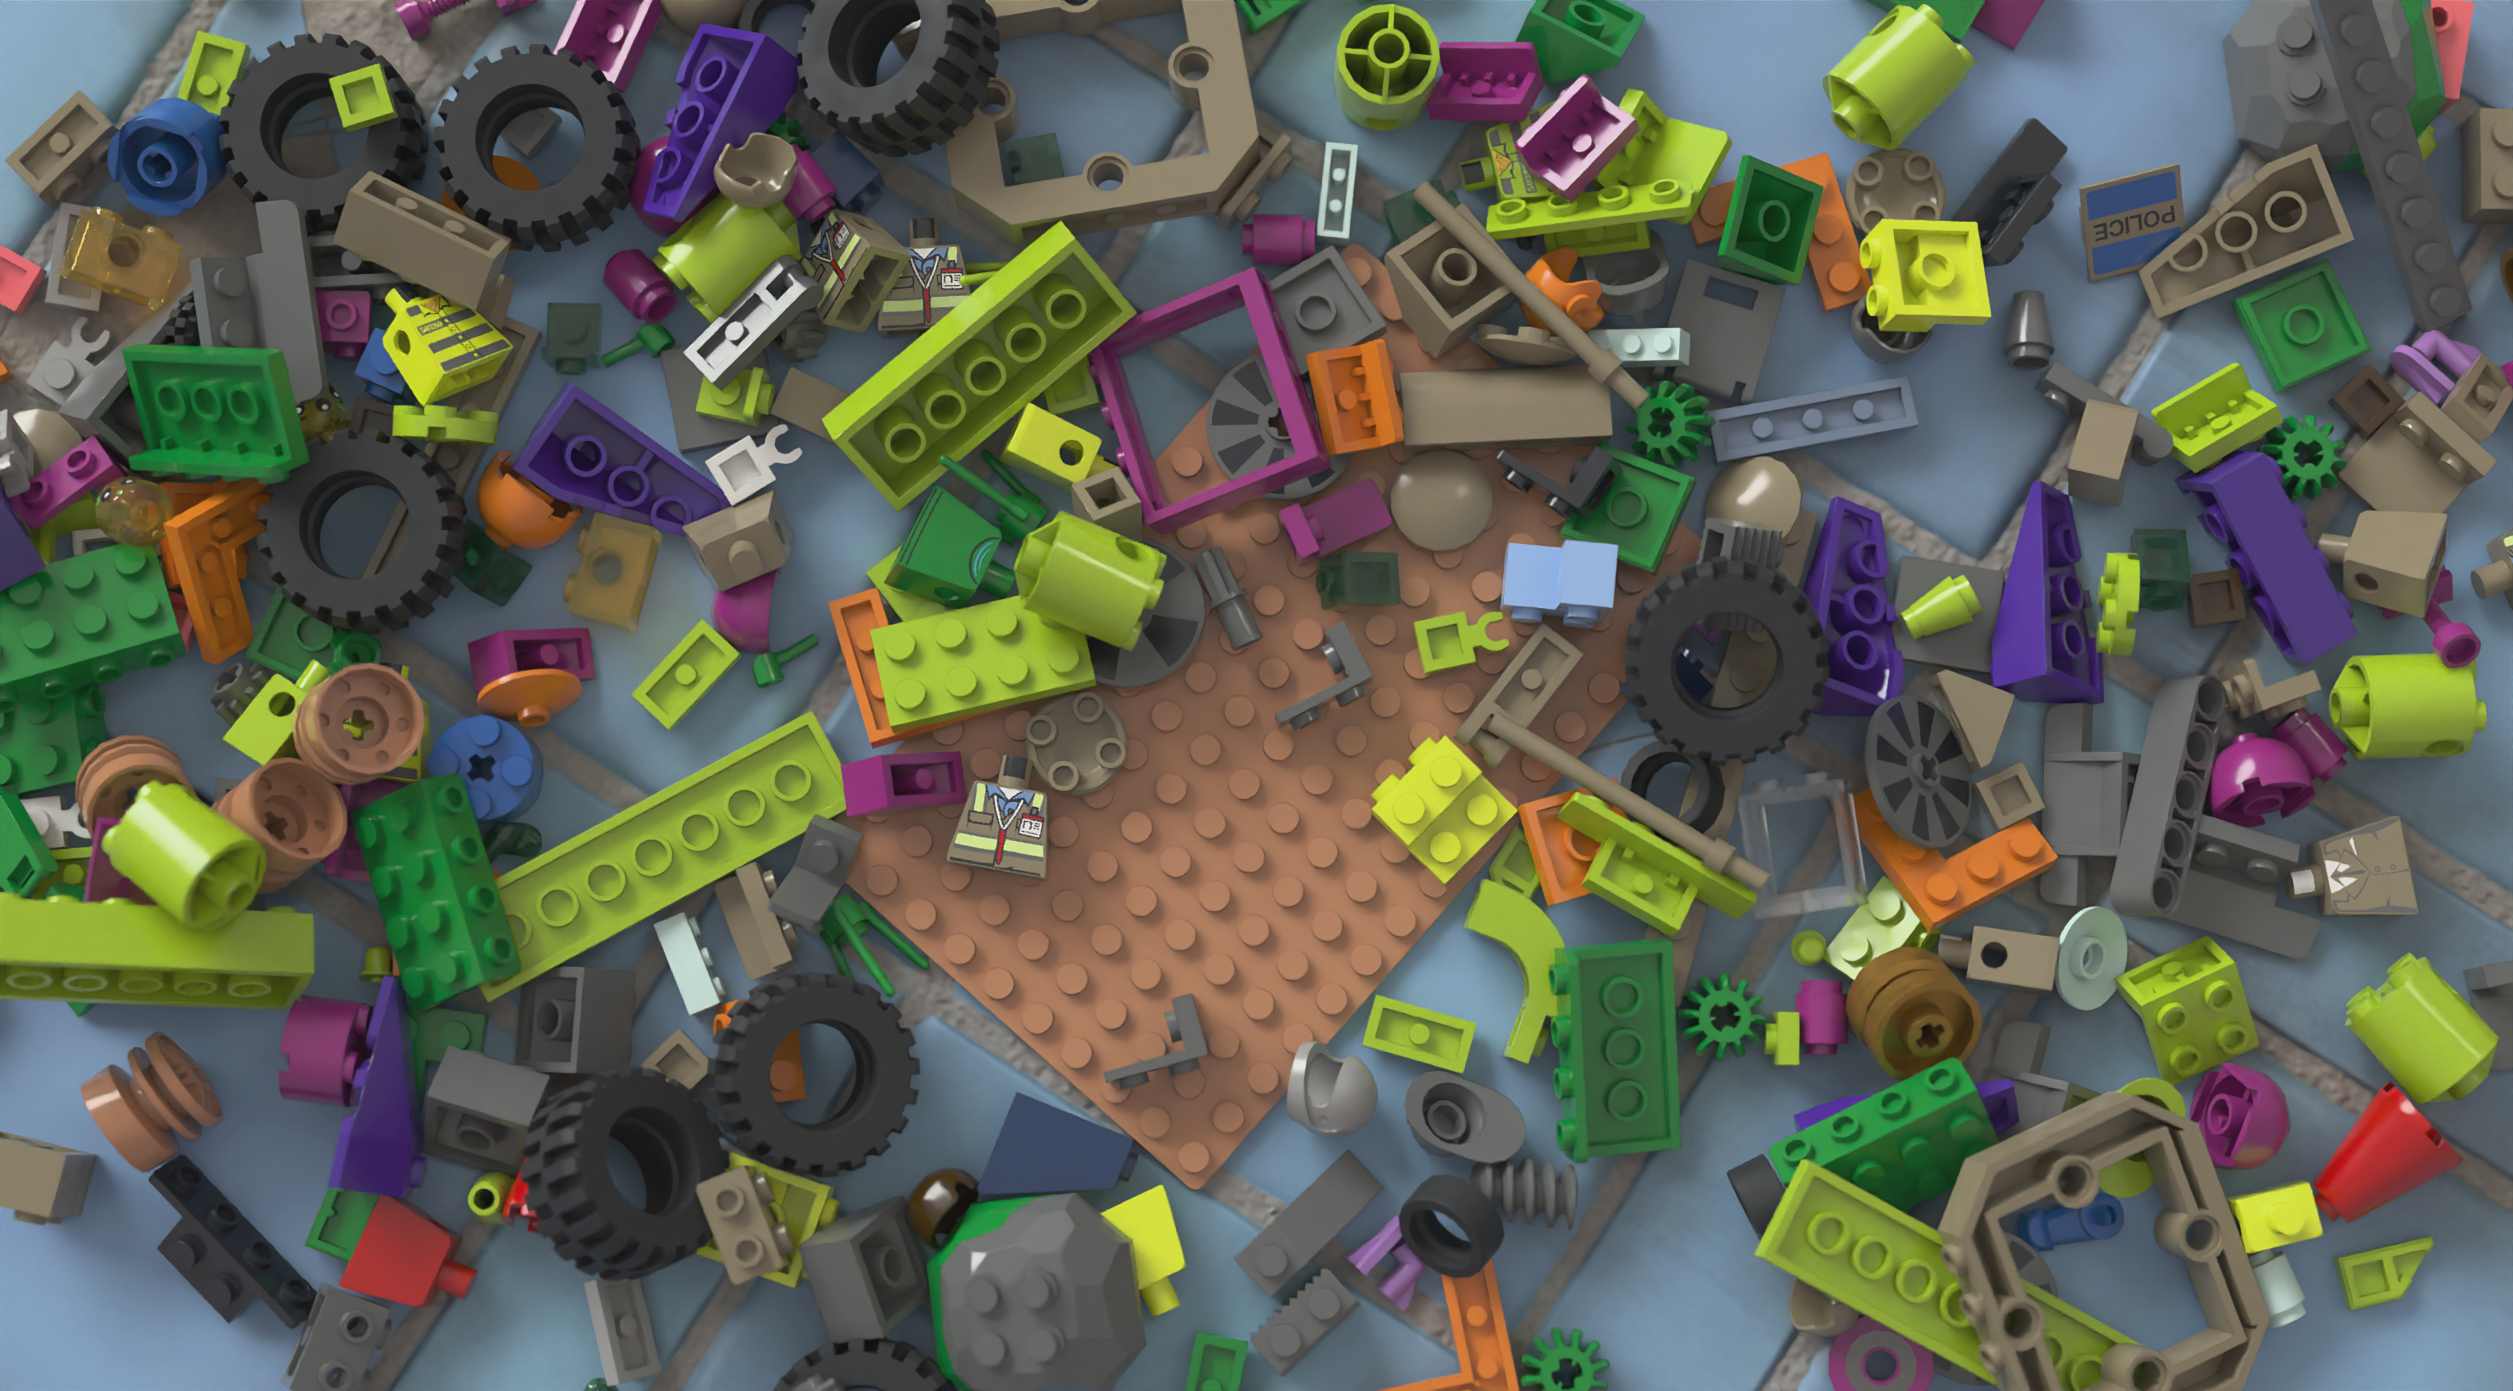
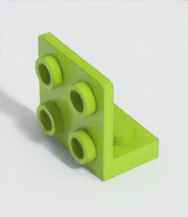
M2208 935L2115 977L2119 994L2142 1018L2161 1080L2173 1086L2259 1045L2236 963Z

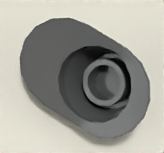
M1650 228L1651 240L1650 248L1583 257L1587 280L1598 281L1602 287V293L1598 299L1602 307L1608 313L1615 316H1632L1637 325L1643 324L1644 312L1652 310L1664 300L1666 277L1669 275L1670 268L1663 241L1659 234Z
M1432 1071L1425 1072L1414 1079L1406 1092L1405 1110L1408 1117L1407 1123L1410 1125L1412 1135L1419 1146L1432 1155L1443 1158L1459 1156L1473 1162L1493 1164L1506 1161L1515 1155L1525 1140V1122L1520 1110L1508 1097L1493 1089L1465 1080L1451 1073Z

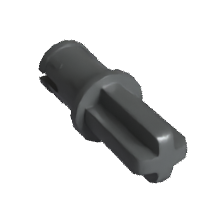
M1214 547L1201 552L1195 557V564L1212 600L1209 608L1210 610L1216 609L1230 639L1232 649L1236 651L1262 639L1263 635L1259 632L1244 598L1248 592L1246 588L1240 589L1223 549Z

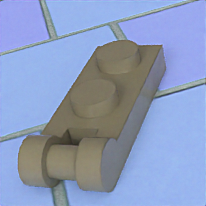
M1542 623L1453 738L1464 747L1469 743L1484 755L1482 761L1492 769H1495L1513 745L1500 737L1497 740L1484 730L1482 725L1489 716L1494 718L1497 712L1527 728L1584 654L1545 623Z

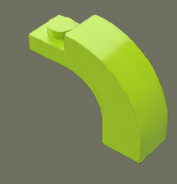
M1482 879L1479 882L1462 929L1502 945L1513 955L1521 969L1524 980L1523 1001L1502 1056L1528 1064L1531 1055L1539 1057L1546 1044L1550 1028L1542 1026L1545 1018L1552 1019L1553 1016H1558L1557 995L1554 996L1551 993L1548 969L1550 964H1555L1554 948H1563L1565 944L1549 917L1530 899L1504 885L1488 879Z

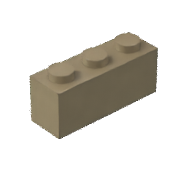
M369 171L349 190L333 239V243L349 250L354 257L377 263L395 272L398 277L406 282L420 284L443 295L450 303L461 307H468L474 311L494 291L512 241L511 238L493 231L372 171Z

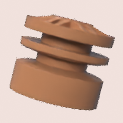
M366 663L348 666L309 690L296 709L292 731L296 751L309 770L325 781L350 786L368 783L409 760L421 743L425 718L422 701L410 681L392 668ZM351 719L353 727L361 729V734L353 738L352 731L343 729V723Z
M122 735L101 743L85 757L76 776L75 798L92 842L94 840L97 817L123 819L124 815L135 805L136 796L133 797L129 792H126L129 788L135 787L139 792L149 782L158 781L163 786L169 784L185 786L196 796L179 756L164 742L145 735Z
M291 757L270 760L215 802L210 808L220 812L257 840L265 849L267 867L262 883L256 891L257 894H267L282 890L336 850L347 832V810L340 791L334 783L323 780L309 770L302 760Z
M158 1031L145 1039L146 1051L141 1047H134L128 1051L127 1059L133 1076L117 1064H110L81 1085L84 1103L102 1133L118 1153L142 1173H150L178 1153V1144L172 1128L186 1139L196 1140L202 1136L200 1123L206 1128H213L224 1119L220 1102L203 1070L173 1039L165 1033Z

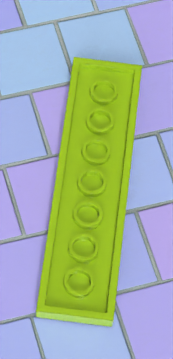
M809 711L495 879L521 961V970L518 974L511 977L494 980L480 986L487 1002L492 1003L553 968L568 962L735 872V869L746 866L805 834L809 822L815 814L831 820L846 812L841 763L813 711Z
M1802 1159L1754 1255L1998 1388L1994 1375L1986 1370L1979 1357L1978 1346L1981 1345V1341L1976 1328L1968 1322L1961 1310L1959 1298L1963 1294L1957 1278L1950 1274L1942 1260L1941 1248L1944 1247L1939 1232L1817 1164ZM2020 1277L2027 1298L2039 1304L2044 1312L2046 1326L2042 1337L2063 1391H2080L2101 1381L2102 1359L2107 1351L2116 1344L2126 1342L2147 1348ZM2013 1309L2005 1317V1331L2010 1329L2014 1323L2015 1314ZM2141 1363L2133 1371V1383L2141 1375Z

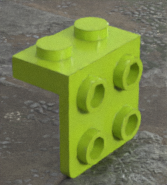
M1628 88L1618 107L1634 117L1641 130L1589 184L1596 191H1600L1612 185L1624 187L1652 184L1657 180L1665 178L1675 180L1691 179L1694 189L1692 214L1662 219L1681 225L1687 224L1695 215L1730 150L1732 140L1724 131L1668 118L1644 91Z

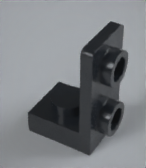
M1596 447L1590 457L1584 456L1576 464L1569 479L1571 486L1567 490L1502 449L1495 457L1505 470L1502 475L1504 480L1526 494L1533 487L1546 495L1547 498L1544 504L1568 520L1575 513L1589 522L1623 471L1614 456Z

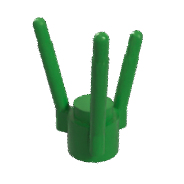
M984 449L980 452L981 458L1018 496L1010 493L1006 497L961 464H958L946 455H941L939 457L941 465L1000 506L995 519L1001 522L1002 525L991 524L1000 530L1003 535L1001 539L1003 542L1012 546L1014 541L1018 539L1023 543L1029 532L1039 529L1049 512L1039 505L1042 499L1029 491L988 450Z
M850 893L842 895L834 901L820 922L824 929L819 935L828 946L840 975L853 978L839 942L844 948L852 945L886 996L892 998L896 994L894 987L862 940L870 931L865 923H869L920 969L927 970L930 964L916 949L879 918L866 900L858 904Z

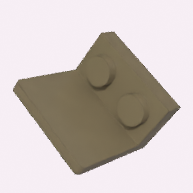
M2420 391L2405 400L2347 461L2346 469L2337 472L2336 477L2372 511L2443 513L2469 484L2484 477L2498 461Z

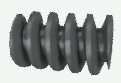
M1511 1157L1506 1161L1499 1162L1496 1168L1493 1167V1164L1479 1162L1473 1165L1469 1183L1480 1189L1495 1205L1496 1209L1498 1206H1503L1506 1222H1512L1518 1209H1524L1527 1225H1533L1539 1212H1544L1548 1228H1554L1562 1214L1566 1216L1569 1231L1572 1230L1578 1198V1180L1573 1164H1565L1558 1177H1556L1552 1161H1544L1538 1174H1535L1531 1158H1524L1517 1171H1514Z

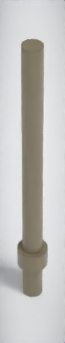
M1427 181L1415 190L1412 196L1590 366L1587 371L1601 385L1607 382L1635 410L1649 398L1650 395L1621 368L1624 363L1609 348L1605 351L1602 350Z
M1497 712L1487 730L1704 859L1702 865L1720 875L1724 871L1757 892H1760L1770 874L1735 854L1736 848L1719 837L1713 841L1503 714Z

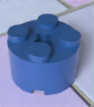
M165 98L154 100L129 120L113 136L107 156L109 173L114 183L119 181L128 193L125 198L136 208L146 213L163 217L180 214L198 204L224 179L227 173L226 165L229 160L221 153L219 137L222 134H226L227 130L219 123L220 116L208 112L200 105L185 99Z
M487 715L466 718L449 727L436 742L427 761L429 777L454 773L462 778L476 823L503 824L520 818L535 804L542 788L543 758L535 742L525 732L510 723ZM484 761L492 764L495 763L491 768L494 777L490 781L481 777L478 778L482 773L480 765Z

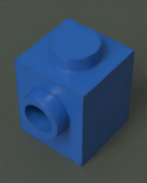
M375 327L354 374L367 385L364 392L391 405H393L396 398L414 405L417 398L383 346V336L386 331Z

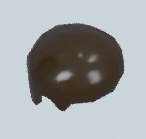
M957 1168L936 1170L925 1176L909 1195L906 1206L907 1220L918 1237L932 1250L939 1247L935 1235L941 1233L948 1235L957 1223V1218L961 1217L967 1208L979 1199L980 1192L977 1191L979 1182L968 1172Z

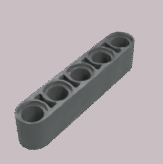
M2201 675L2168 678L2163 680L2158 686L2110 887L2111 903L2120 916H2170L2179 909L2226 710V691L2222 682L2216 676Z

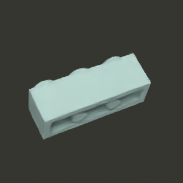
M1326 142L1316 243L1348 246L1358 145Z
M1681 328L1589 330L1588 336L1602 350L1605 351L1609 348L1624 362L1621 367L1689 366L1690 334Z
M682 912L653 924L689 1015L696 1016L720 1004H724L721 996L726 995L721 979L713 977L709 966L714 965L707 946L702 948L697 936L702 935L695 916L690 918L687 913Z

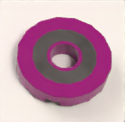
M1862 1314L1847 1332L1834 1337L1829 1350L1828 1375L1835 1391H1928L1933 1380V1353ZM1884 1350L1895 1358L1896 1368L1890 1376L1876 1378L1868 1373L1865 1362L1872 1352Z

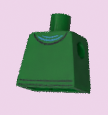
M935 484L922 504L884 583L890 587L955 609L965 608L978 587L999 599H1005L1016 576L1013 570L992 560L1003 536L1000 530L945 489Z

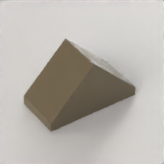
M2088 399L2067 467L2068 496L2120 507L2140 410Z
M1947 669L1936 673L1928 679L1929 684L1944 715L1953 725L1961 740L1971 772L1991 764L2015 695Z

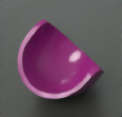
M782 567L724 591L716 589L711 602L713 626L716 632L733 648L761 655L771 652L769 643L771 600L775 581L778 574H781Z

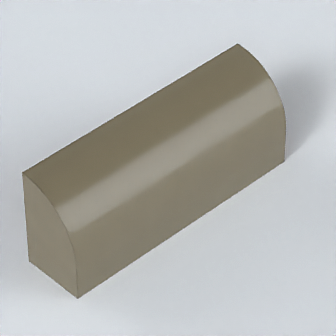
M1588 364L1398 373L1400 408L1404 417L1402 451L1403 454H1419L1430 450L1460 452L1599 445L1600 442L1608 444L1613 436L1609 384L1606 382L1604 385H1601L1587 371L1590 367Z

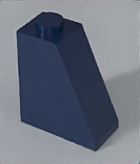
M1016 1092L977 1191L984 1194L1115 1189L1119 1179L1129 1183L1140 1153L1131 1150L1135 1139Z

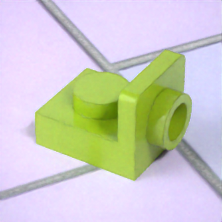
M753 367V370L744 369L723 391L719 390L704 375L696 412L702 416L759 427L761 414H770L774 400L775 385L769 384L770 377L765 369Z

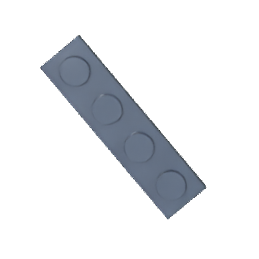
M1909 375L1706 413L1707 416L1714 417V420L1717 422L1713 426L1708 427L1709 438L1713 443L1711 448L1715 465L1736 462L1748 457L1769 456L1915 429L1919 425Z

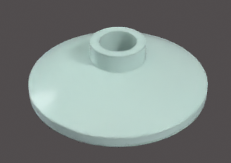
M2097 906L2085 908L2068 922L2060 936L2054 979L2061 998L2073 1008L2092 1010L2101 1006L2117 989L2115 977L2124 974L2128 953L2127 936L2121 920L2113 911Z

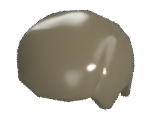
M760 132L752 133L741 148L733 149L730 143L725 146L719 156V161L716 162L714 167V179L723 196L730 201L747 209L766 208L783 201L792 189L797 172L798 157L794 147L780 137Z
M1795 1277L1789 1299L1790 1319L1798 1331L1824 1337H1835L1847 1332L1856 1323L1861 1314L1860 1312Z

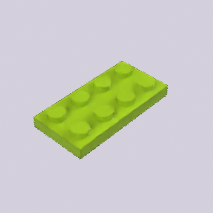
M1020 595L870 630L889 723L893 733L1097 686L1085 634L1021 608Z

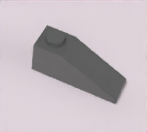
M1347 1150L1234 1256V1260L1271 1298L1384 1187Z

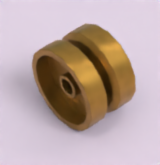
M1919 947L1893 949L1875 957L1860 970L1848 990L1845 1012L1849 1026L1858 1039L1868 1048L1869 1053L1891 1078L1903 1081L1948 1058H1957L1963 1063L1968 1059L1979 1041L1982 1016L1978 1002L1936 953Z

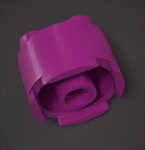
M300 995L301 1001H295L289 1011L281 1041L280 1054L288 1055L289 1072L281 1070L278 1072L279 1090L282 1098L346 1108L351 1106L358 1107L359 1102L355 1098L356 1090L353 1088L357 1069L361 1068L364 1060H371L374 1050L367 1048V1033L374 1007L362 1002Z

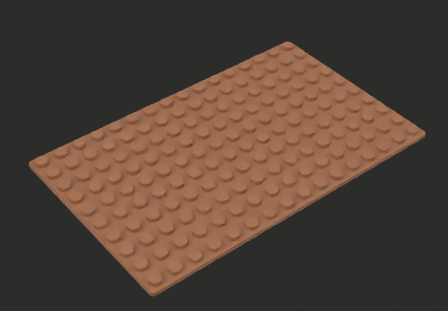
M1358 243L1349 244L1341 252V258L1387 326V333L1376 340L1384 339L1387 353L1391 357L1393 363L1392 378L1399 406L1398 373L1503 368L1468 337L1435 359L1403 320L1387 267ZM1258 345L1247 358L1262 353L1260 346ZM1211 399L1154 461L1168 505L1230 481L1218 467L1209 447L1206 423ZM1280 414L1278 423L1270 424L1269 427L1277 428L1279 436L1286 437L1289 436L1283 415ZM1402 441L1378 449L1356 452L1347 470L1334 484L1324 491L1305 499L1283 502L1257 497L1164 535L1144 524L1142 525L1143 537L1160 542L1177 552L1196 574L1203 592L1205 622L1202 636L1191 657L1179 670L1166 679L1146 687L1121 689L1097 683V686L1011 705L907 738L893 753L960 751L966 798L968 799L975 780L994 784L998 783L1003 755L1028 759L1025 749L1027 723L1041 707L1053 698L1073 692H1093L1102 700L1111 704L1124 720L1129 739L1126 761L1115 779L1100 790L1083 795L1060 793L1042 783L1035 772L1031 771L1028 790L1047 793L1049 796V862L1047 881L949 864L946 861L947 852L966 804L963 803L891 815L848 817L847 811L838 815L833 820L834 822L863 834L846 883L1184 1184L1194 1190L1200 1189L1288 1090L1292 1065L1300 1045L1303 1042H1322L1326 1046L1505 842L1515 826H1519L1521 823L1519 813L1517 812L1443 885L1370 813L1371 809L1378 803L1371 796L1372 793L1391 774H1394L1401 780L1414 767L1408 760L1409 756L1428 737H1431L1438 743L1446 735L1516 809L1522 804L1542 799L1560 779L1562 774L1514 745L1497 767L1492 769L1482 761L1484 758L1482 753L1469 743L1464 747L1453 738L1541 624L1545 623L1584 655L1526 729L1577 759L1628 701L1618 689L1626 681V637L1629 625L1633 623L1636 616L1637 607L1644 596L1648 598L1655 590V584L1666 575L1672 577L1681 571L1680 566L1692 562L1699 555L1698 552L1702 548L1700 543L1702 539L1682 521L1677 526L1656 576L1617 561L1613 608L1603 621H1594V628L1564 626L1562 617L1543 616L1542 623L1517 622L1511 620V612L1500 611L1505 551L1508 544L1517 543L1561 548L1565 541L1560 538L1559 534L1566 518L1544 504L1547 498L1546 495L1533 487L1526 494L1502 478L1505 470L1495 458L1500 450L1457 452L1468 456L1484 471L1492 488L1493 508L1483 532L1472 542L1455 550L1432 551L1427 548L1415 547L1399 530L1391 513L1390 496L1397 473L1410 459L1423 454H1403ZM1585 445L1502 450L1568 490L1571 486L1569 479L1574 467L1584 456L1590 457L1596 447ZM1373 479L1390 513L1392 525L1300 567L1278 521L1279 511L1296 503H1299L1301 509L1362 481ZM1214 547L1223 549L1240 589L1246 588L1248 594L1244 598L1259 632L1263 635V638L1236 651L1231 647L1232 644L1216 609L1210 610L1209 608L1212 600L1195 564V557ZM1465 611L1469 626L1477 624L1478 620L1486 613L1495 611L1503 614L1504 619L1502 622L1489 624L1485 629V633L1492 641L1508 639V648L1499 653H1488L1481 648L1473 649L1476 659L1475 664L1424 675L1413 628L1414 622ZM1345 621L1373 675L1372 682L1364 686L1368 694L1341 708L1337 701H1334L1318 709L1321 718L1297 731H1293L1290 724L1279 729L1275 721L1276 714L1346 679L1343 672L1336 675L1333 674L1321 651V647L1328 644L1325 639V631ZM1691 627L1688 628V630L1684 633L1683 637L1691 629ZM1489 716L1482 725V728L1498 740L1499 736L1487 730L1493 720V717ZM1192 993L1208 1056L1198 1058L1201 1068L1170 1076L1168 1067L1148 1072L1150 1082L1119 1090L1117 1081L1106 1083L1103 1073L1105 1071L1185 1050L1183 1041L1172 1043L1164 1012L1174 1010L1172 998Z

